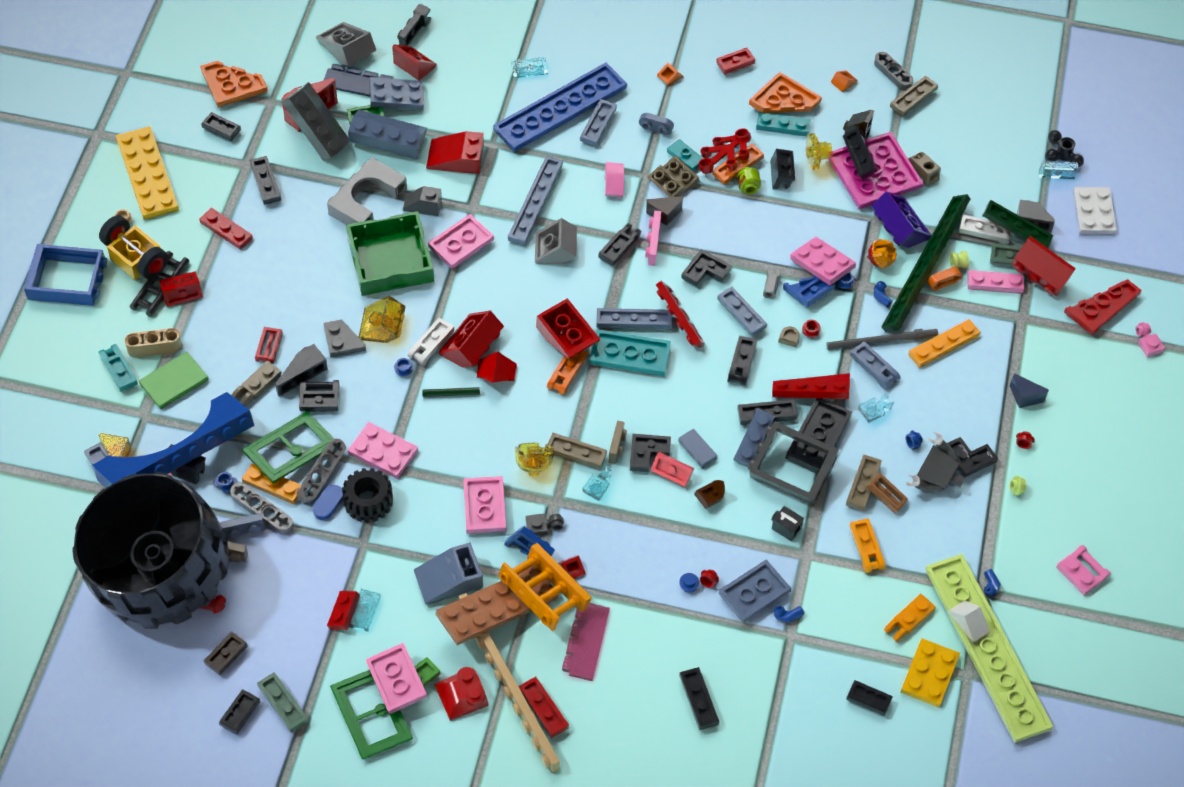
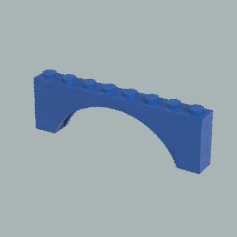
M225 392L210 400L211 407L207 418L186 439L169 448L137 457L107 456L92 464L95 476L107 488L121 480V478L133 474H154L155 472L168 474L255 426L251 412L231 394Z

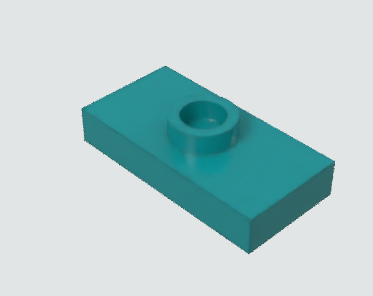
M681 139L667 147V153L672 157L676 156L692 171L699 167L698 163L703 159L702 156Z

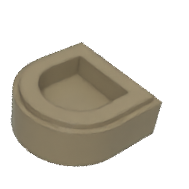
M792 326L783 328L778 343L796 347L800 336L799 331Z

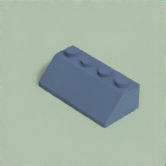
M358 110L351 121L348 136L349 142L418 159L427 127Z

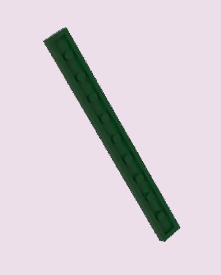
M968 194L952 197L881 326L885 332L898 331L903 326L907 315L910 313L913 304L917 300L919 293L971 200Z

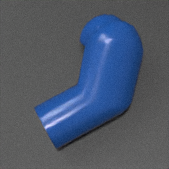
M878 281L877 285L874 286V298L888 308L893 300L885 295L886 283Z
M989 569L984 572L988 581L987 586L984 587V593L988 597H993L997 595L1001 584L993 569Z
M782 606L774 608V617L779 621L788 623L795 621L805 614L801 606L791 611H786Z

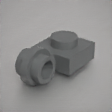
M545 513L525 516L526 527L531 529L537 536L547 535V527L558 530L564 524V518L560 514L550 515L549 520H546Z

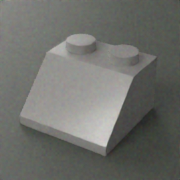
M560 218L536 232L535 263L565 264L576 257L577 227L565 219Z

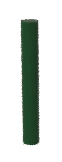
M480 387L422 389V397L480 395Z

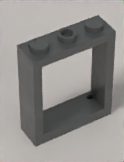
M774 421L773 425H769L765 432L766 439L764 443L761 442L757 448L756 453L758 455L756 459H752L748 466L750 478L814 506L839 456V449ZM777 432L827 454L809 492L759 470Z

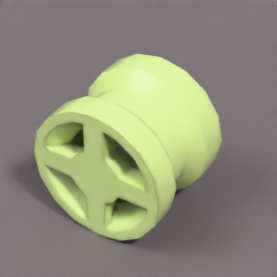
M967 251L950 253L951 267L969 268Z

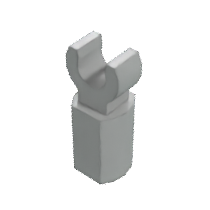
M771 267L767 269V278L763 290L764 298H775L781 269H778L776 274L771 273Z

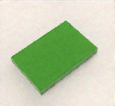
M185 352L138 381L158 408L162 409L209 379L191 355Z

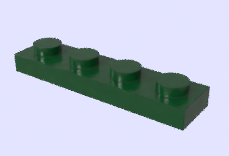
M991 199L982 214L983 217L1027 241L1031 236L1047 248H1049L1054 236Z

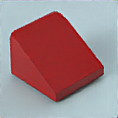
M579 555L558 562L573 579L586 574Z

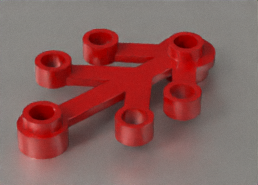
M741 128L733 136L715 137L712 140L713 147L705 146L700 150L703 157L698 163L700 171L703 174L711 173L714 165L726 155L728 156L726 161L727 169L735 170L738 165L735 159L734 148L740 144L739 159H749L747 143L752 138L751 133L747 129ZM712 153H717L714 157L709 158Z

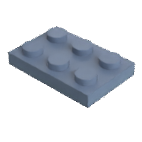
M370 77V107L423 110L422 81Z
M766 559L721 588L718 594L737 617L745 623L790 593L791 587Z

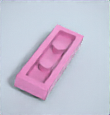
M654 211L653 218L650 217L649 228L652 229V232H648L647 243H650V247H646L645 258H648V265L651 266L656 264L661 211Z
M968 270L967 289L1023 294L1024 274Z

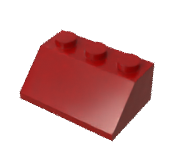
M1031 236L1011 263L1016 271L1026 274L1030 281L1040 284L1048 294H1054L1055 296L1063 289L1076 269Z
M491 310L470 313L438 354L462 368L473 367L479 363V358L482 354L490 349V344L493 340L500 336V331L504 328V325Z

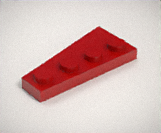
M1127 279L1109 287L1103 293L1094 294L1090 299L1079 301L1075 306L1066 307L1064 313L1093 335L1136 299L1142 290Z
M662 280L655 284L658 288L656 291L661 300H666L668 303L666 308L672 316L675 314L677 317V325L688 334L686 336L688 342L698 348L705 345L693 323H689L690 318L682 307H679L681 303L672 293L674 292L672 288Z
M850 373L773 381L772 397L849 399Z

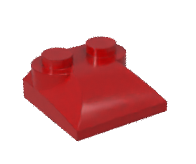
M463 667L457 674L434 684L450 721L488 706L484 688L476 671L471 667Z

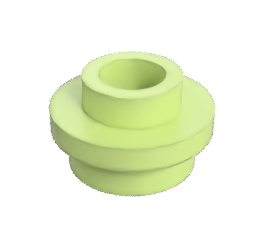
M1014 476L1009 484L1010 490L1014 495H1020L1026 491V480L1020 476Z

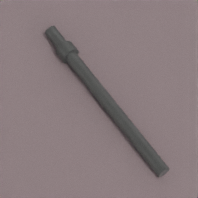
M914 329L913 332L826 342L827 350L860 345L864 341L869 345L909 339L924 340L925 337L937 336L938 329Z

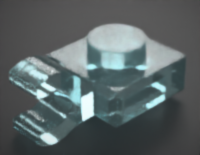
M604 466L598 476L592 474L583 486L582 492L599 501L609 488V482L607 481L612 476L610 473L612 469Z

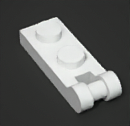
M963 214L959 233L998 241L1000 244L1007 245L1010 242L1009 235L1011 232L990 220Z
M438 318L411 347L407 357L412 360L415 359L418 361V364L425 366L429 358L454 332V326Z

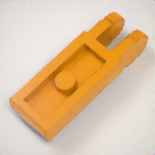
M919 594L885 626L884 631L889 633L896 626L901 628L893 637L897 642L926 619L935 610L936 606L924 595Z

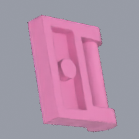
M1084 545L1079 546L1056 566L1083 595H1086L1111 575L1107 568L1104 569L1087 552V548ZM1082 557L1099 575L1095 577L1078 558Z

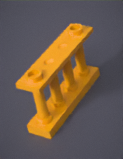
M538 543L531 546L526 561L513 569L505 562L502 564L498 575L501 581L551 631L556 629L560 615L573 607H576L582 613L588 608L592 598ZM531 566H535L541 573L525 583L518 574ZM546 579L555 586L541 596H538L532 590L533 587ZM562 593L568 601L552 610L545 602Z

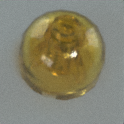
M534 442L522 443L518 447L515 446V461L518 467L528 472L530 476L540 475V472L546 471L553 462L554 448L549 444H545V447H540L539 443Z

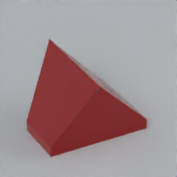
M497 351L480 359L477 378H483L492 383L515 381L517 363Z

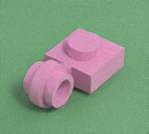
M1144 322L1139 323L1135 330L1139 337H1143L1139 339L1138 344L1146 357L1163 353L1165 347L1158 335H1149L1151 333L1150 325Z

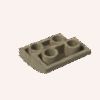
M676 156L672 157L664 166L660 164L648 176L668 197L682 195L700 180Z

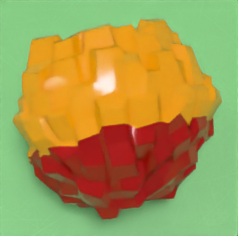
M878 239L868 249L867 258L876 267H889L896 260V247L889 240Z

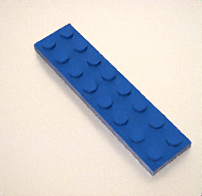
M605 62L494 124L493 130L515 152L597 106L600 99L607 100L627 89V83Z

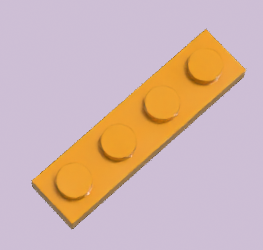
M968 319L909 350L908 355L921 368L980 336V330Z

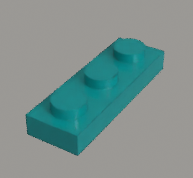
M758 112L756 130L808 137L811 119Z

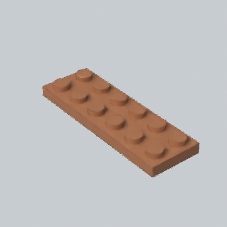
M533 566L518 575L526 583L541 572ZM546 579L533 587L532 590L538 596H541L552 589L553 586ZM499 581L437 609L435 615L456 645H459L532 610L506 584ZM559 594L556 595V596H554L553 598H551L550 600H548V601L545 602V603H546V604H549V603H551V602L557 600Z

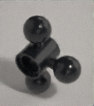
M1058 130L1049 132V142L1057 144L1058 148L1057 150H1047L1045 160L1049 163H1055L1058 159L1063 161L1070 160L1072 167H1081L1084 164V158L1080 154L1073 153L1076 145L1075 141L1070 137L1062 138V134Z

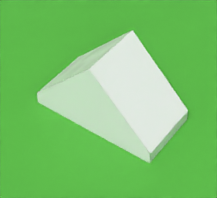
M963 601L948 610V613L972 643L989 634L990 631L980 606Z

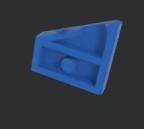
M525 526L508 537L504 543L507 547H510L511 544L520 547V552L526 555L529 554L531 546L536 543L550 556L555 551L547 541L542 540Z

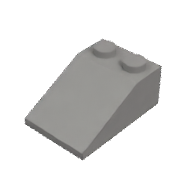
M342 22L316 36V40L340 63L347 66L355 65L357 61L371 56L376 51L371 32L346 22Z

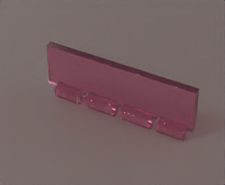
M589 603L588 608L582 613L576 608L575 620L573 621L570 633L571 637L566 649L567 655L564 657L562 671L568 672L569 676L593 681L610 610L609 607Z

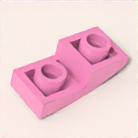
M605 163V196L623 197L624 164Z

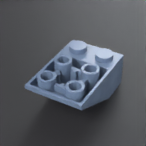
M471 542L452 547L413 569L425 605L483 588V575Z

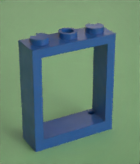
M37 244L24 287L27 300L94 306L95 300L99 298V285L103 283V270L107 268L108 262L103 250ZM46 260L95 264L88 292L39 287Z

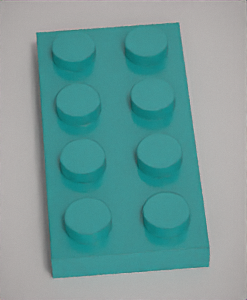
M596 330L600 341L593 345L590 364L665 376L671 341Z

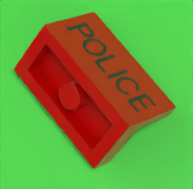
M196 271L159 280L167 307L203 298Z

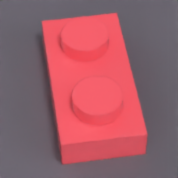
M658 452L650 471L686 487L694 468Z

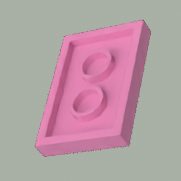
M469 214L428 242V247L453 269L494 240V235Z
M814 237L790 254V260L828 285H832L856 268L855 261L818 237Z
M368 422L347 451L348 455L398 479L418 452V446Z
M503 476L463 478L466 533L506 531Z
M404 643L365 659L389 715L428 697Z

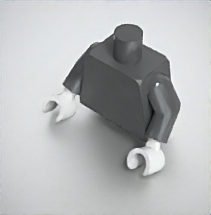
M933 432L936 434V440L928 438V441L936 444V446H932L918 474L908 475L912 477L913 482H906V485L915 486V488L925 493L946 490L949 483L960 488L965 477L956 473L959 466L957 463L958 458L951 446L943 440V436L940 433Z

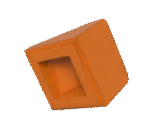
M669 62L657 74L668 86L683 77Z
M847 70L837 71L831 83L840 91H845L857 83L858 80Z

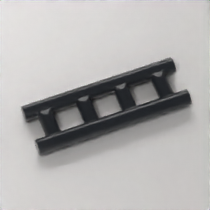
M167 251L166 253L169 257L167 265L176 269L172 275L161 272L157 277L148 279L130 304V309L136 310L138 306L148 309L146 315L152 317L164 300L162 289L153 286L157 278L163 280L181 275L190 260L183 257L181 262L172 259L174 254L171 251ZM148 292L157 295L152 303L143 300Z

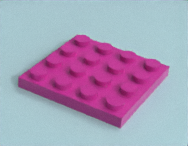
M891 132L865 140L878 171L863 180L857 172L847 146L827 152L829 162L858 209L872 205L886 191L900 196L923 188V181Z

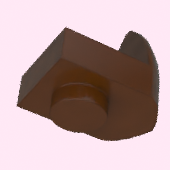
M714 480L695 491V497L705 509L722 500L725 494L724 481Z

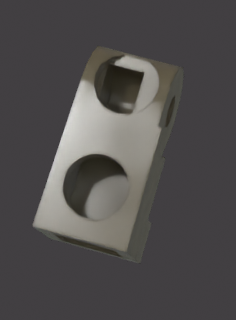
M919 152L908 158L918 175L923 179L926 187L940 180L941 167L924 152Z

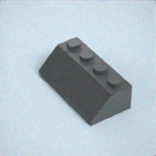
M310 82L304 84L281 102L323 161L332 158L349 143L348 136Z

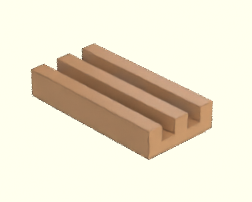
M880 472L866 486L894 513H897L908 500Z

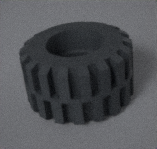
M362 468V471H354V475L350 474L347 477L348 480L344 481V487H342L343 501L346 512L350 513V517L353 519L357 517V521L365 520V523H370V520L378 521L379 517L384 518L385 513L390 512V507L393 505L391 481L388 480V476L386 474L382 475V471L378 470L375 472L374 468H370V470ZM366 491L377 493L371 499H361L358 497Z

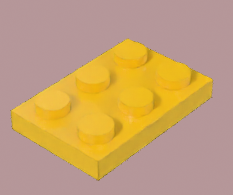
M921 638L900 693L939 708L960 653Z

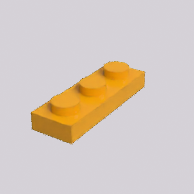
M254 464L249 466L242 477V483L293 505L298 500L297 491L301 484L284 477L272 484Z

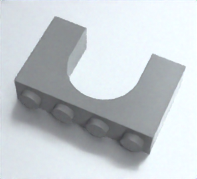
M371 157L328 200V215L345 225L374 220L373 212L358 204L354 197L362 190L378 189L397 199L407 189L406 176Z

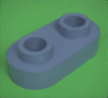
M643 113L639 119V125L643 129L662 135L671 134L674 128V123L670 119L651 113Z

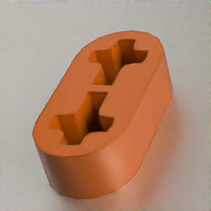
M951 267L933 274L929 277L927 283L933 291L958 282L962 274L957 267Z

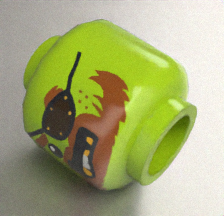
M745 167L738 172L737 181L741 192L754 194L760 189L761 179L757 169Z

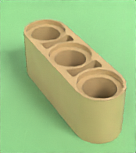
M175 328L130 333L124 340L128 355L131 357L175 353L181 350L183 345L180 332Z

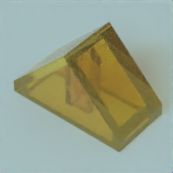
M105 433L98 434L100 442H102L110 456H129L131 445L128 437Z

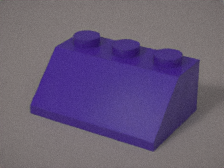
M886 191L871 205L875 210V216L882 220L884 223L883 227L894 237L893 241L898 246L910 248L930 239L932 234L904 197Z

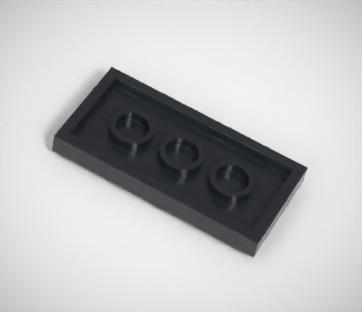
M816 398L799 432L835 447L852 416V411L823 398ZM794 439L786 453L785 459L819 473L827 454Z

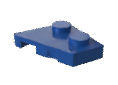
M816 276L800 279L799 283L789 285L788 282L783 284V290L806 307H809L835 289L834 283L828 285Z

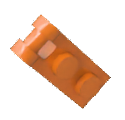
M582 351L570 359L564 356L549 379L547 388L550 390L555 389L559 394L565 395L568 387L588 357V352ZM558 379H559V380H562L563 383H562V384L558 383V382H557Z

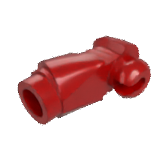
M218 595L207 606L199 607V609H208L217 614L225 608L227 600L224 596Z

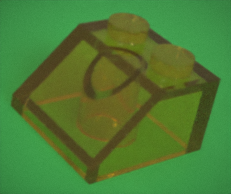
M387 296L365 307L358 337L364 341L388 343L399 338L402 332L401 328L406 306L393 297Z

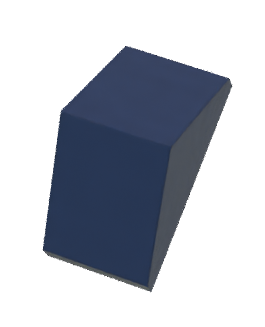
M1015 373L1010 383V389L1019 408L1044 403L1049 389Z

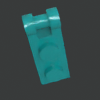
M117 344L111 345V348L107 350L102 349L98 351L101 360L107 367L120 392L138 384Z

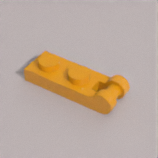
M869 518L850 522L849 527L860 555L864 572L870 573L875 569L884 570L885 561ZM875 557L876 561L870 562L869 558Z

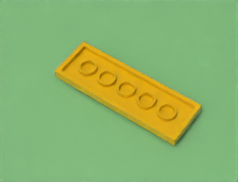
M148 126L116 135L143 220L178 211V204L151 127Z

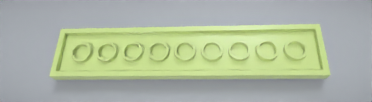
M963 554L927 565L925 571L947 613L948 610L963 601L980 606L990 632L972 643L949 613L948 615L1013 742L1017 743L1051 731L1053 725Z

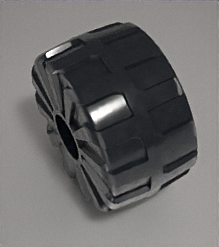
M165 473L133 474L123 477L121 480L102 489L92 498L93 500L83 514L80 515L75 526L76 532L74 546L72 547L73 560L81 572L82 579L89 591L115 617L125 623L128 620L140 623L145 629H158L159 624L170 622L180 624L192 618V612L199 607L207 606L218 594L216 587L220 580L226 577L230 559L225 551L228 540L215 513L188 483H181Z

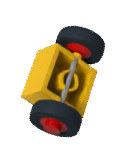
M115 215L109 218L101 227L99 239L107 246L110 260L134 280L141 275L146 279H153L165 269L169 259L168 254L136 225L130 228V223L123 216Z

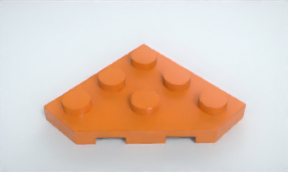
M220 61L200 66L217 107L268 92L261 74L247 73L245 69L235 66L228 67Z
M779 72L749 99L748 105L762 113L812 111L819 105L822 97Z

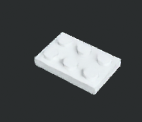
M1074 187L1073 197L1079 235H1115L1117 229L1110 187Z

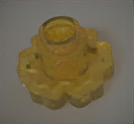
M815 133L807 135L805 154L811 170L820 169L821 160L828 159L833 154L831 143L826 141L819 142Z

